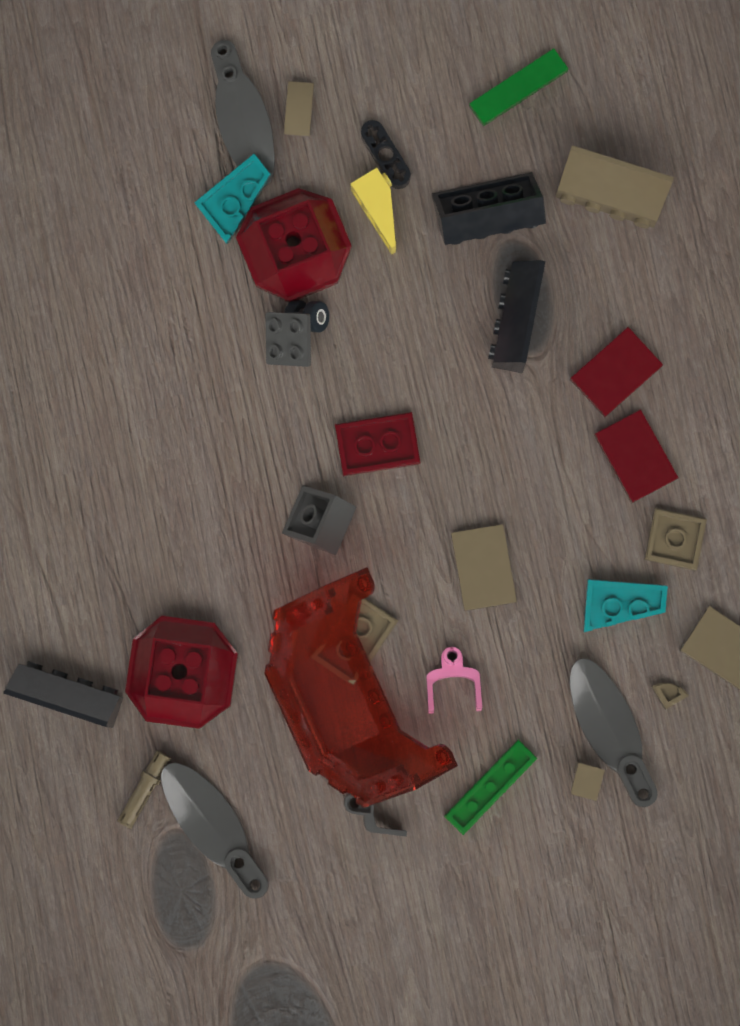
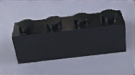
M532 172L432 193L438 225L445 245H457L467 240L484 239L490 235L508 234L514 230L531 229L538 225L546 224L543 195Z
M546 261L512 262L511 269L505 270L503 284L508 286L506 294L500 295L498 309L503 311L501 319H496L493 334L498 335L496 345L491 344L488 359L493 360L492 368L523 373L527 361Z
M30 661L27 662V665L18 664L5 687L3 694L111 728L114 727L123 697L117 695L118 690L103 685L102 690L92 687V681L78 677L77 682L67 679V673L55 669L50 674L41 671L43 665Z

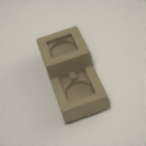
M288 81L284 134L310 136L314 83Z

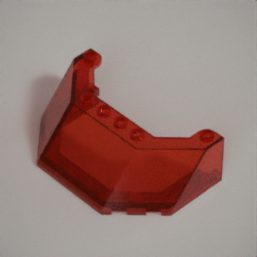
M368 567L326 584L274 610L273 620L276 621L274 632L270 633L268 651L271 653L270 662L265 666L264 672L308 771L315 776L320 774L329 780L328 785L340 793L351 794V796L356 798V803L363 808L414 791L458 766L452 751L446 745L437 744L428 747L400 729L356 633L361 601L371 596L375 589L374 580ZM347 680H356V682L353 685Z

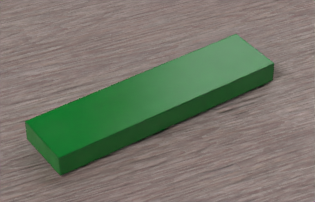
M552 49L469 103V107L484 127L567 73L568 67L556 50Z
M517 740L444 817L464 835L538 758L521 741Z

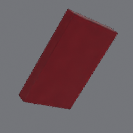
M627 327L574 374L570 381L605 418L654 375L663 364L634 332Z
M641 410L594 434L631 503L679 478Z
M412 412L335 424L343 477L421 464Z

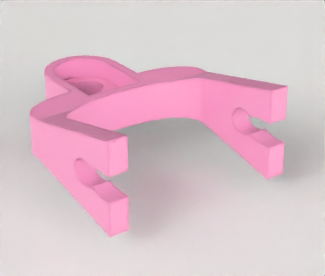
M446 648L441 655L442 669H436L427 674L428 714H434L432 685L438 680L450 677L467 678L474 682L476 711H481L480 673L476 669L463 667V656L458 648ZM449 653L456 654L457 659L451 662V660L448 659L447 655Z

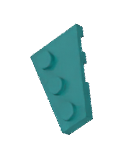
M253 154L194 202L226 244L229 243L271 177V173L256 154Z
M587 579L583 632L665 613L668 586Z

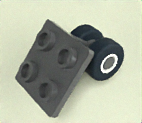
M295 300L287 304L284 313L267 312L265 314L266 363L268 365L311 366V332H322L327 328L329 323L327 305L322 301H310L306 304L305 301Z

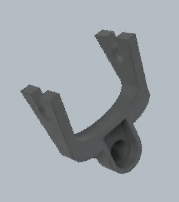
M373 778L367 786L366 793L351 792L347 794L344 798V807L349 813L363 815L365 829L369 832L407 837V831L377 827L374 820V802L376 794L382 785L412 788L413 782ZM356 798L359 804L352 808L350 800Z

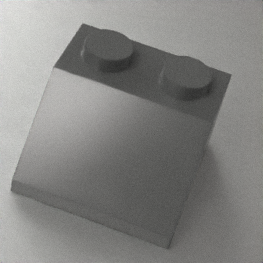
M302 486L282 534L316 549L336 555L352 520L356 506L336 495Z

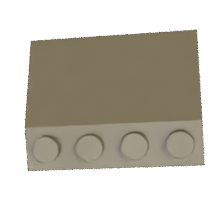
M572 145L555 197L560 198V201L567 205H575L576 203L585 206L586 210L593 213L601 211L610 214L609 216L615 220L623 221L627 219L633 221L638 227L654 228L674 177Z

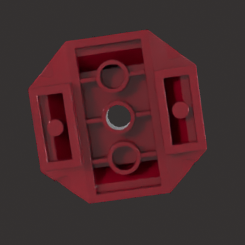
M300 188L251 207L236 236L255 286L287 302L302 299L338 284L352 249L333 200ZM291 237H298L301 242L299 245L292 247L287 244V240Z
M161 616L133 638L125 693L146 722L201 729L231 707L238 653L213 622ZM180 664L185 665L187 668L186 677L181 680L176 679L173 674L174 668Z

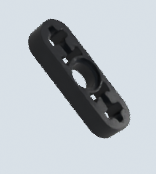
M375 120L365 122L361 128L363 143L381 172L386 173L390 179L391 187L395 189L405 188L410 182L411 173L402 156L380 122ZM370 128L373 131L378 130L377 139L380 143L377 146L372 136L367 137L368 129ZM384 148L390 149L393 152V157L389 161L381 160L378 156L380 150ZM394 164L400 174L405 173L401 182L399 179H393L395 173L391 166Z

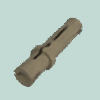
M156 750L146 770L141 772L140 775L142 777L117 822L129 829L133 828L155 786L160 784L162 770L169 763L171 757Z

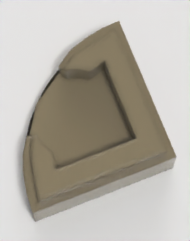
M659 683L651 686L664 709H668L689 696L684 689L675 684Z

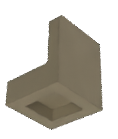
M576 762L571 794L597 801L605 770Z

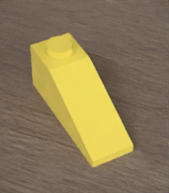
M375 168L350 183L351 192L392 255L396 252L390 189L392 183L386 173L381 174L378 168Z

